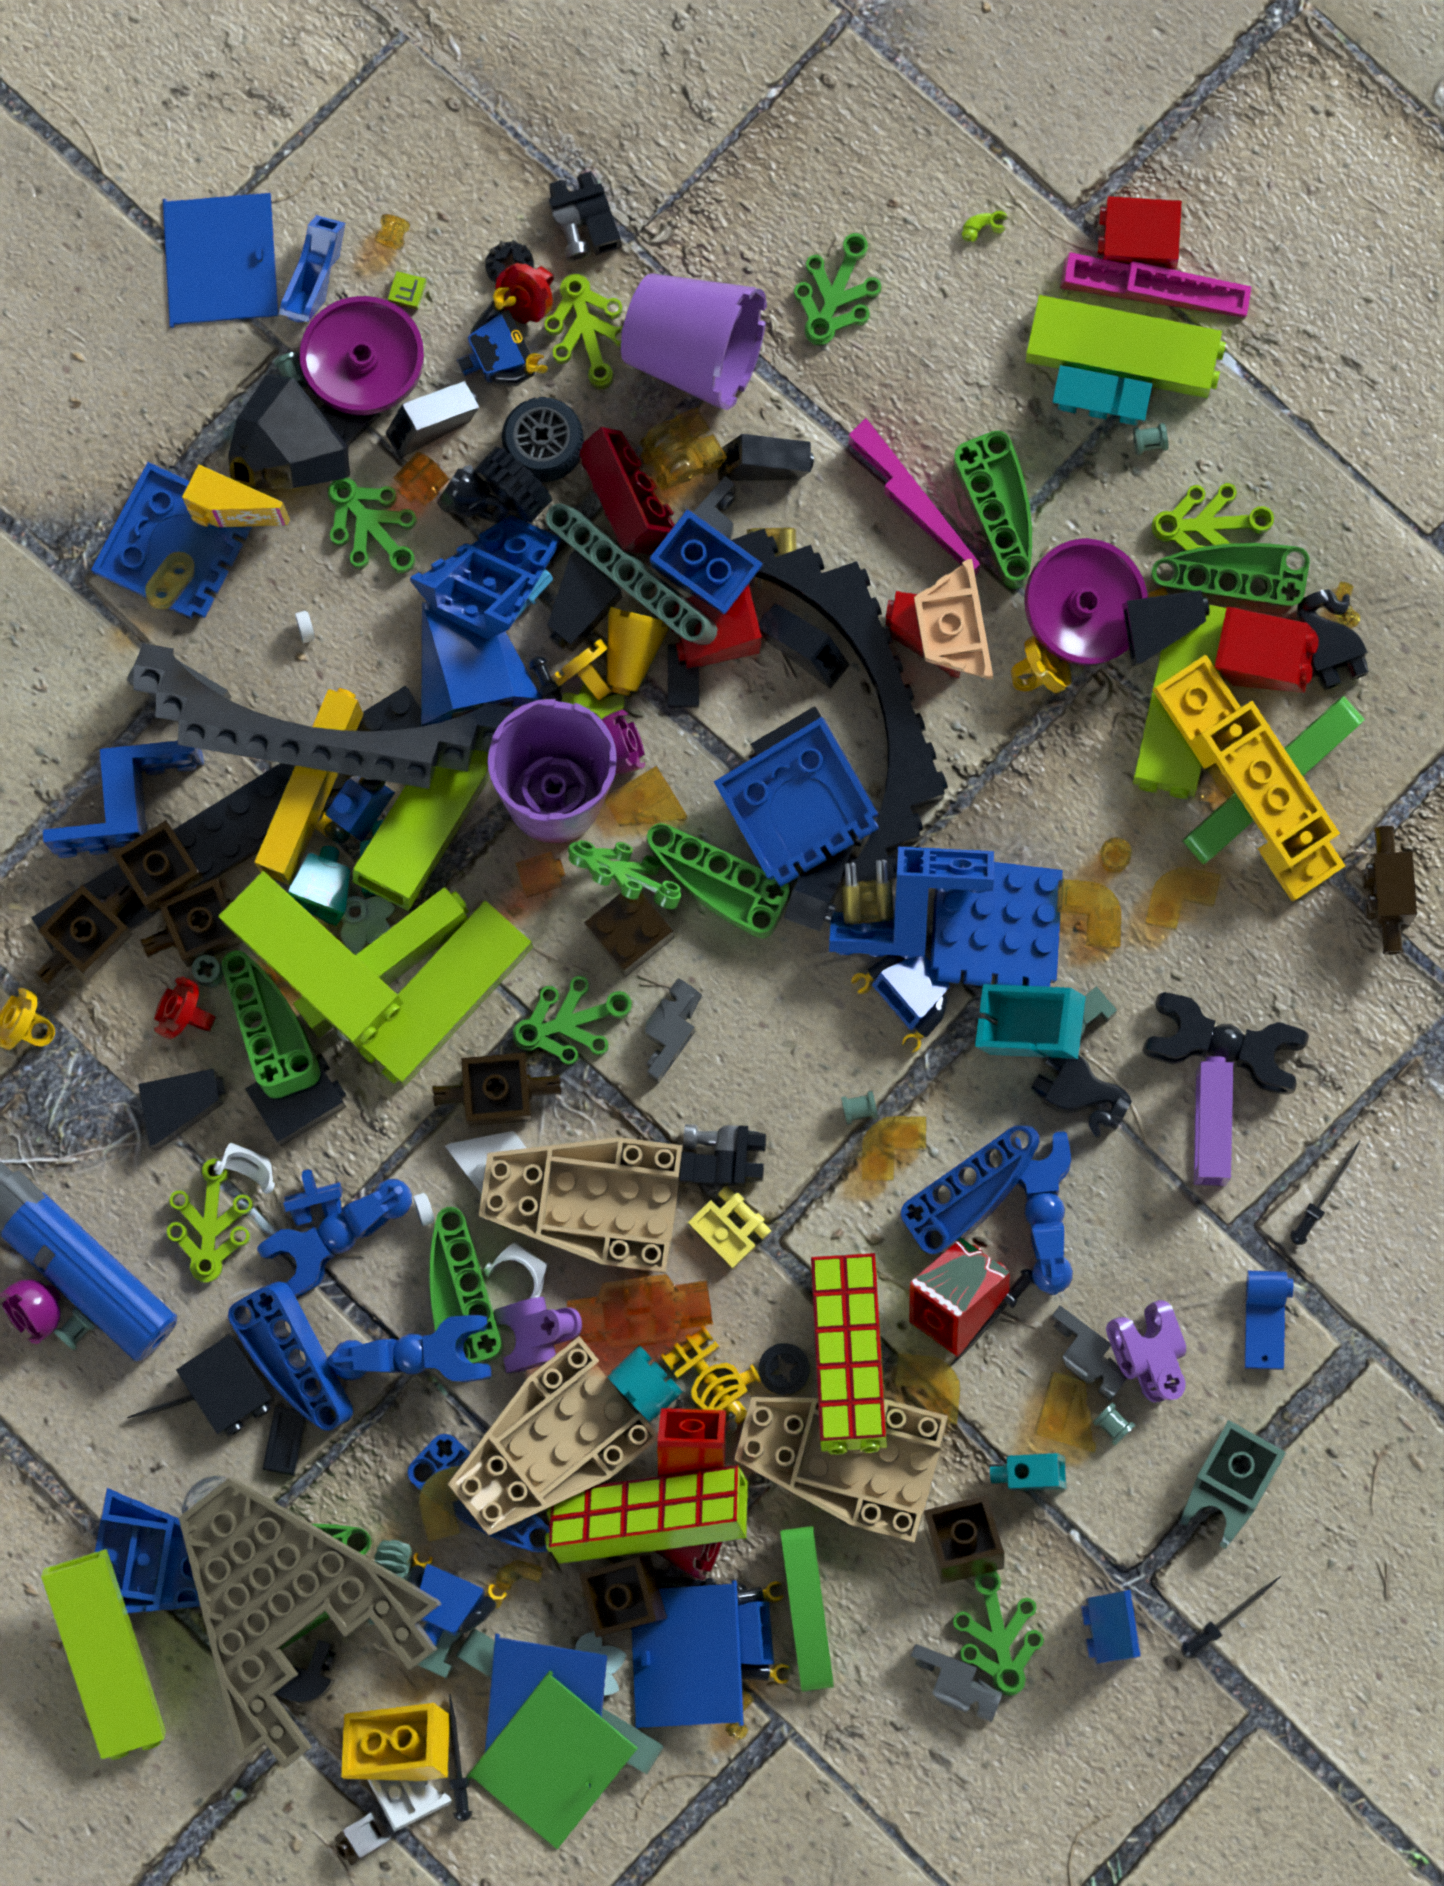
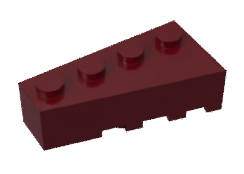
M600 427L582 443L579 454L582 466L590 477L593 490L600 499L605 510V517L615 532L618 545L623 551L652 555L675 526L670 518L674 513L668 503L662 505L654 491L658 487L652 478H649L640 471L639 467L642 465V462L622 431Z

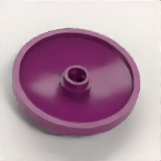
M371 296L348 297L322 309L307 326L300 345L301 369L310 390L327 406L353 415L376 414L398 405L417 385L424 366L423 341L415 322L397 305Z
M1082 538L1064 542L1049 550L1038 560L1027 580L1024 605L1029 626L1036 639L1047 651L1057 658L1072 664L1096 665L1110 661L1129 649L1122 604L1130 600L1148 598L1144 579L1128 555L1105 541Z

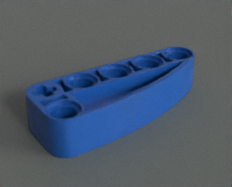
M1030 1126L1011 1127L903 1204L901 1209L902 1220L919 1246L926 1253H944L959 1239L966 1238L994 1212L1027 1169L1040 1143L1038 1132ZM1020 1131H1024L1029 1140L1027 1146L1023 1149L1019 1148L1016 1144V1136ZM995 1149L999 1150L1002 1154V1163L998 1167L993 1166L990 1162V1154ZM968 1168H972L976 1172V1181L973 1185H968L964 1180V1173ZM942 1186H946L951 1193L947 1203L941 1202L938 1197L939 1189ZM914 1207L923 1208L924 1212L921 1213L923 1218L914 1217L913 1213L917 1212ZM935 1230L943 1238L939 1248H935L930 1241V1236Z
M280 1281L274 1282L254 1291L230 1306L228 1318L240 1341L258 1368L285 1400L305 1418L325 1431L333 1430L351 1419L353 1415L352 1404L333 1368L328 1365V1358L289 1285ZM246 1307L250 1310L251 1318L246 1313ZM285 1322L290 1325L291 1333L286 1329ZM300 1350L305 1354L306 1361L302 1359ZM315 1379L319 1381L321 1390L316 1386ZM330 1408L335 1411L336 1418L331 1415Z
M440 1434L411 1462L408 1467V1477L418 1489L448 1513L470 1527L486 1534L448 1486L449 1481L471 1452L450 1434ZM451 1441L453 1443L450 1447L453 1451L452 1455L448 1457L444 1454L443 1457H440L439 1454L442 1450L439 1445L442 1442L448 1444ZM423 1464L429 1465L432 1469V1476L425 1482H419L415 1476L416 1469ZM536 1514L525 1518L520 1524L510 1525L489 1536L511 1546L542 1554L548 1552L546 1545L543 1547L533 1546L531 1535L538 1529H543L548 1533L550 1532V1527Z

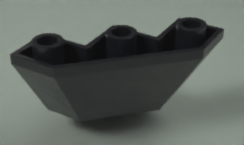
M267 374L237 417L228 453L230 479L253 489H294L350 477L348 446L297 381L291 377Z

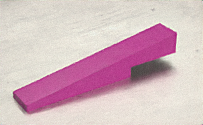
M1069 252L1064 260L1060 289L1242 318L1247 316L1252 288L1247 285L1132 261L1128 265Z
M865 418L848 435V444L888 480L885 484L884 494L960 565L967 559H972L976 576L980 571L978 560L871 423Z

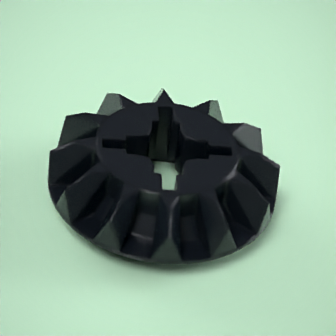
M515 240L511 242L500 241L497 246L490 248L489 254L485 259V269L489 279L495 285L497 277L505 270V265L500 262L507 261L510 254H512L515 263L527 264L534 268L533 255L525 244L522 245Z
M780 1343L771 1346L763 1353L759 1361L758 1373L761 1382L769 1391L779 1395H788L797 1392L806 1384L810 1373V1365L807 1356L800 1348L792 1344ZM779 1356L786 1365L798 1364L789 1371L790 1382L782 1374L771 1376L779 1368V1360L777 1358Z

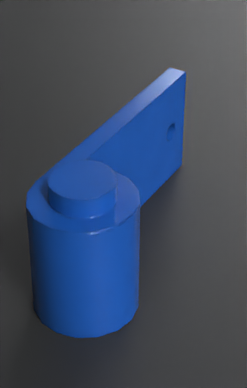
M1247 1270L1245 1369L1284 1370L1285 1305L1287 1298L1293 1297V1278H1287V1272Z

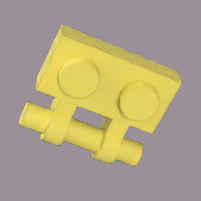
M725 1186L718 1195L726 1203L719 1209L710 1200L688 1224L734 1269L756 1247L748 1236L755 1232L763 1240L772 1231L764 1223L765 1219L759 1213L755 1214L743 1202L745 1199L738 1192L735 1194L728 1186ZM733 1211L746 1222L741 1229L728 1218Z

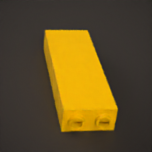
M328 688L312 727L356 731L363 716L360 704L355 699L356 695L343 688H338L337 691ZM295 766L254 862L260 873L264 871L272 879L287 885L292 883L338 773Z

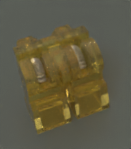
M697 407L678 414L674 419L657 424L639 442L643 449L641 457L645 464L655 468L658 473L656 482L661 490L690 481L694 476L700 474L706 476L715 473L727 458L713 434L707 436L711 430Z

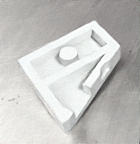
M514 1131L449 1143L445 1146L481 1194L487 1153L526 1148Z
M368 1780L394 1832L449 1805L452 1801L446 1793L442 1794L429 1785L428 1780Z

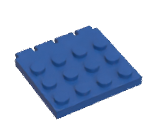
M147 462L91 571L191 620L194 615L205 618L215 600L212 596L206 594L207 590L218 594L229 573L228 570L220 567L221 563L232 567L243 546L241 542L234 539L235 536L246 540L253 526L216 527L209 524L208 527L194 522L182 499L190 481Z
M820 717L714 781L769 880L775 878L780 887L800 876L795 867L797 864H800L804 872H807L826 861L827 857L822 849L827 847L830 854L834 856L853 845L854 841L849 833L854 831L859 840L879 829L874 820L879 814L823 717Z
M994 862L993 891L972 893L968 890L953 889L949 892H942L935 888L930 969L936 970V981L959 983L961 973H964V984L976 986L991 984L992 976L995 977V985L1022 986L1023 980H1026V986L1050 987V983H1055L1057 981L1063 870Z

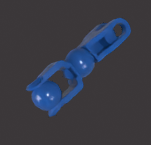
M1065 1131L1053 1134L1051 1154L1040 1161L1031 1160L1017 1182V1185L1021 1186L1025 1191L1027 1202L1024 1214L1027 1222L1031 1225V1243L1036 1258L1032 1277L1035 1285L1050 1295H1057L1059 1292H1063L1073 1280L1072 1266L1064 1257L1065 1230L1062 1221L1065 1217V1207L1063 1201L1058 1197L1059 1183L1067 1176L1071 1164L1069 1140ZM1016 1137V1144L1022 1149L1021 1141Z
M384 1180L376 1186L372 1194L344 1206L341 1210L342 1213H334L327 1216L321 1222L319 1229L313 1227L306 1232L281 1229L260 1243L257 1251L261 1257L273 1259L286 1252H289L295 1258L297 1264L295 1275L286 1284L289 1285L295 1297L298 1298L321 1284L325 1275V1266L328 1261L336 1256L334 1253L349 1251L355 1245L358 1238L369 1237L388 1220L397 1219L405 1215L412 1204V1193L410 1188L401 1180Z
M481 1315L448 1317L439 1325L437 1331L431 1335L421 1336L411 1333L402 1336L399 1340L382 1339L365 1344L357 1340L343 1341L333 1350L327 1362L340 1378L349 1381L360 1379L367 1372H404L405 1374L415 1375L423 1372L426 1368L438 1369L443 1376L454 1382L490 1379V1365L471 1363L465 1357L463 1351L464 1343L470 1335L487 1329V1317Z

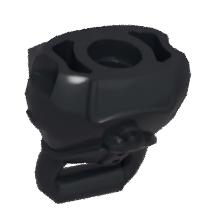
M471 465L465 466L463 469H457L437 501L439 507L446 513L450 512L459 516L465 515L468 518L478 516L495 523L503 521L510 510L509 504L490 494L488 483L479 477ZM489 505L497 506L493 513L486 510Z

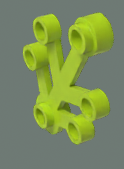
M572 274L561 282L560 293L563 299L554 314L545 319V330L549 335H559L563 331V321L574 306L577 317L562 343L557 344L553 348L554 360L559 364L568 363L572 357L571 352L582 334L591 367L588 370L589 382L596 389H606L613 382V372L608 364L603 363L594 331L613 340L616 346L621 347V341L617 340L616 336L622 333L623 326L616 328L588 312L586 303L603 310L610 319H616L621 316L623 312L622 303L617 298L607 299L591 291L590 283L584 276ZM574 284L581 287L580 291L576 293L571 292L569 289ZM612 304L619 307L618 311L614 313L609 312L607 309ZM557 321L560 325L557 329H550L548 327L549 323ZM561 349H564L568 352L567 356L564 358H560L556 355L557 352ZM599 369H602L606 372L605 376L602 378H598L594 375L595 372Z
M1224 483L1219 487L1217 495L1196 518L1183 519L1193 506L1201 505L1205 499L1206 493L1204 488L1200 485H1193L1188 489L1186 497L1172 512L1163 511L1154 517L1151 529L1153 535L1162 542L1175 541L1187 551L1205 546H1198L1184 532L1196 531L1212 545L1233 544L1216 530L1251 528L1256 533H1266L1273 525L1274 514L1268 507L1258 506L1251 511L1250 515L1214 517L1225 504L1232 503L1236 498L1237 490L1235 486L1230 483ZM1229 489L1233 495L1230 498H1225L1222 496L1221 491ZM1198 491L1202 497L1194 500L1191 498L1190 493ZM1262 517L1266 520V524L1258 526L1255 523V519ZM1169 523L1173 529L1170 532H1165L1162 530L1161 525Z
M216 1158L206 1161L202 1167V1176L207 1181L204 1218L190 1203V1198L184 1191L177 1190L173 1192L169 1199L171 1206L181 1211L202 1236L200 1250L187 1236V1229L183 1224L173 1222L167 1228L168 1238L173 1242H177L192 1259L190 1270L194 1278L204 1283L216 1280L222 1272V1261L237 1248L247 1245L251 1239L250 1232L245 1227L237 1226L231 1231L230 1239L215 1250L216 1237L240 1216L249 1214L253 1209L252 1199L247 1195L241 1194L234 1199L233 1206L217 1219L220 1184L227 1180L229 1170L223 1169L220 1175L210 1176V1167L214 1166L217 1160L221 1161ZM178 1195L185 1197V1203L182 1206H176L174 1203ZM242 1199H246L249 1202V1206L245 1210L238 1209V1202ZM175 1227L182 1228V1235L178 1238H174L171 1233ZM238 1231L246 1233V1238L242 1242L235 1240V1234ZM205 1260L211 1262V1269L207 1272H203L200 1269L201 1263Z

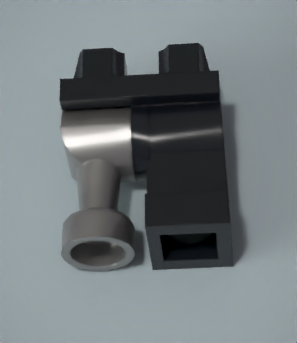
M592 171L577 176L579 190L568 192L565 180L549 184L551 198L548 199L556 227L563 231L568 245L565 247L564 253L569 262L578 261L590 255L588 244L585 241H580L578 227L587 226L595 255L622 248L621 237L614 222L602 183L598 184Z
M685 1124L683 1149L695 1150L697 1144L714 1146V1155L682 1152L681 1184L746 1187V1183L763 1182L764 1163H749L748 1151L765 1152L766 1134L750 1131L749 1126L726 1125L718 1131H698L697 1125Z

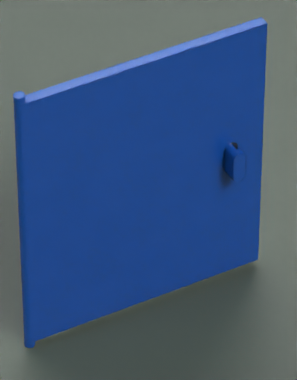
M271 193L177 201L162 199L170 328H174L176 324L279 316Z
M733 1580L732 1584L660 1589L667 1619L632 1628L636 1728L739 1723V1726H744L737 1580Z
M495 1634L485 1752L549 1671L553 1672L552 1676L602 1717L608 1655L501 1638L500 1634Z

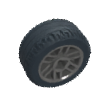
M535 397L520 403L509 413L502 428L501 439L503 449L508 454H512L517 461L519 460L527 470L533 473L535 478L539 479L540 482H553L565 477L579 463L581 459L579 454L584 442V435L578 416L569 406L554 398Z

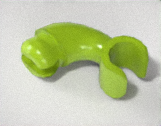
M1000 210L992 214L982 213L970 217L962 227L963 240L968 242L976 241L977 234L986 225H990L995 233H1003L1005 227L996 225L994 222L997 219L1007 220L1006 213Z

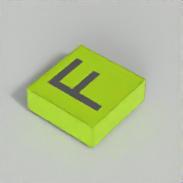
M396 271L388 301L399 306L419 310L427 283L426 278Z

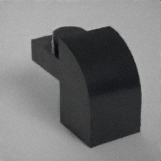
M318 1640L308 1670L292 1665L298 1675L274 1693V1695L296 1702H311L323 1697L335 1682V1680L323 1676L325 1670L330 1672L336 1658V1653L332 1652L334 1645Z

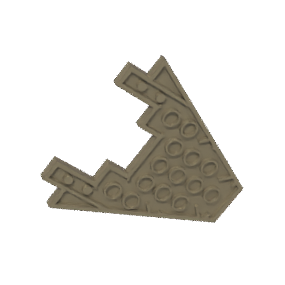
M233 1477L226 1479L179 1517L240 1760L245 1759L265 1743L284 1769L312 1748L274 1693L298 1675L280 1650V1647L325 1611L344 1637L351 1634L371 1618L408 1670L416 1667L437 1650V1647L418 1622L441 1605L438 1599Z

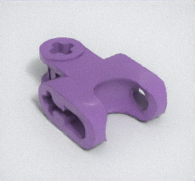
M544 1297L522 1300L493 1311L497 1326L506 1324L512 1328L515 1334L516 1344L513 1352L503 1357L506 1373L527 1371L542 1366L556 1355L554 1345L575 1339L580 1334L582 1328V1320L576 1309L572 1307L558 1310L547 1309Z
M1157 1300L1145 1308L1144 1315L1147 1328L1144 1336L1138 1333L1132 1320L1128 1318L1118 1317L1108 1322L1106 1332L1118 1366L1123 1375L1128 1379L1138 1377L1145 1398L1156 1403L1164 1400L1178 1399L1182 1396L1186 1383L1177 1359L1185 1356L1186 1344L1171 1305L1164 1300Z

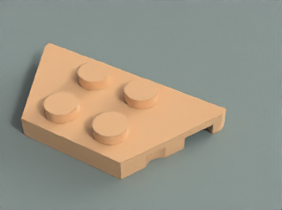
M967 559L949 575L946 574L936 581L935 585L926 588L914 597L924 658L926 662L984 679H993L972 559Z

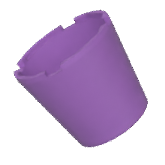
M650 273L638 285L625 317L621 334L622 359L626 364L713 406L729 410L737 403V398L734 396L738 390L745 391L759 357L766 322L760 320L761 310L765 311L767 308L765 293L762 289L756 287Z
M556 699L538 700L525 704L510 713L496 729L488 754L489 775L508 813L523 833L541 842H567L585 833L597 819L615 776L616 748L606 725L589 709L577 703L558 702Z

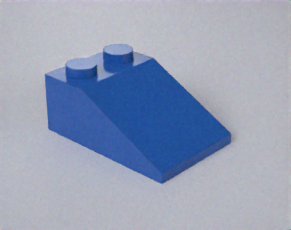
M688 509L649 558L653 569L678 587L723 614L729 611L763 566V563Z
M1131 1590L1086 1598L1087 1605L1081 1606L1083 1624L1090 1625L1092 1637L1086 1638L1088 1657H1095V1664L1141 1657Z

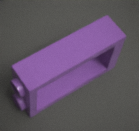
M1206 1057V1061H1201L1196 1070L1193 1185L1226 1186L1231 1179L1233 1062H1226L1225 1057Z

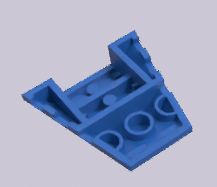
M512 515L479 534V540L473 544L465 543L456 549L457 554L445 561L440 558L432 563V569L423 575L418 572L410 577L411 583L438 616L486 639H490L510 629L561 543L560 537Z
M422 602L421 727L451 720L453 713L483 706V703L498 704L511 701L513 708L543 700L506 631L486 639L438 616L428 602Z
M107 1488L94 1553L107 1549L127 1613L201 1607L179 1518Z

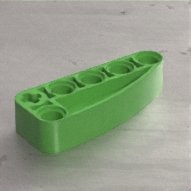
M997 430L960 444L955 450L954 469L1002 581L1007 587L1018 589L1026 585L1031 568L1032 521L1025 480L1011 439L1003 431ZM994 443H999L1004 446L1005 450L1002 453L996 454L991 452L988 447ZM963 456L973 459V463L969 464L967 460L963 461ZM982 482L987 485L988 490L984 493H977L972 489V485ZM988 510H995L999 513L1000 518L996 521H989L983 514ZM1000 538H1007L1011 541L1012 546L1008 549H1001L995 542ZM1011 566H1019L1023 569L1024 574L1020 577H1013L1007 570Z
M1233 543L1205 546L1183 551L1154 562L1150 568V578L1154 584L1160 587L1190 592L1202 590V594L1289 607L1300 603L1304 597L1310 557L1303 548L1280 544ZM1291 552L1301 556L1302 564L1298 570H1292L1286 564V558ZM1160 564H1168L1172 568L1173 576L1169 581H1162L1158 578L1156 570ZM1191 569L1202 571L1204 581L1200 586H1193L1189 583L1188 573ZM1227 573L1233 576L1235 585L1231 591H1224L1220 588L1219 578L1222 574ZM1255 578L1261 579L1266 585L1265 593L1262 596H1255L1250 591V583ZM1288 583L1292 584V590L1296 591V597H1290V601L1286 600L1285 594H1281L1282 588H1287Z
M659 823L649 829L647 841L650 851L659 860L664 870L695 900L717 916L754 937L762 939L773 934L790 899L788 884L780 887L775 878L772 880L767 878L763 869L670 825ZM658 834H666L670 837V842L666 846L659 847L653 843V839ZM687 847H694L698 850L699 854L693 860H686L681 856L682 851ZM716 860H721L727 864V869L717 874L710 870V865ZM752 874L756 881L752 886L744 887L738 882L741 875ZM776 888H780L781 895L783 896H776L774 900L770 899V892L768 891H775ZM758 915H766L771 921L766 928L760 929L754 926V918Z
M235 950L226 954L222 961V970L254 1077L267 1096L281 1098L316 1084L321 1073L314 1050L303 1026L281 991L266 972L246 953ZM245 966L241 972L234 973L238 967ZM253 993L250 999L243 1001L245 995ZM262 1020L259 1026L251 1028L255 1021ZM270 1047L265 1055L259 1056L261 1050ZM309 1064L306 1070L297 1072L300 1066Z
M446 1207L437 1214L430 1253V1296L435 1332L439 1325L448 1317L470 1315L475 1307H485L487 1309V1329L470 1335L464 1343L465 1357L471 1363L484 1364L499 1358L504 1348L499 1327L496 1324L494 1310L467 1220L459 1209ZM450 1215H456L460 1218L458 1228L453 1231H448L443 1226L444 1220ZM460 1245L467 1246L469 1248L468 1257L463 1261H455L452 1257L453 1250ZM467 1276H475L478 1279V1286L472 1292L463 1291L461 1287L463 1279ZM489 1337L492 1342L496 1341V1346H492L493 1351L487 1353L485 1349H480V1345L484 1344L483 1339Z
M813 1526L780 1530L801 1691L834 1688Z

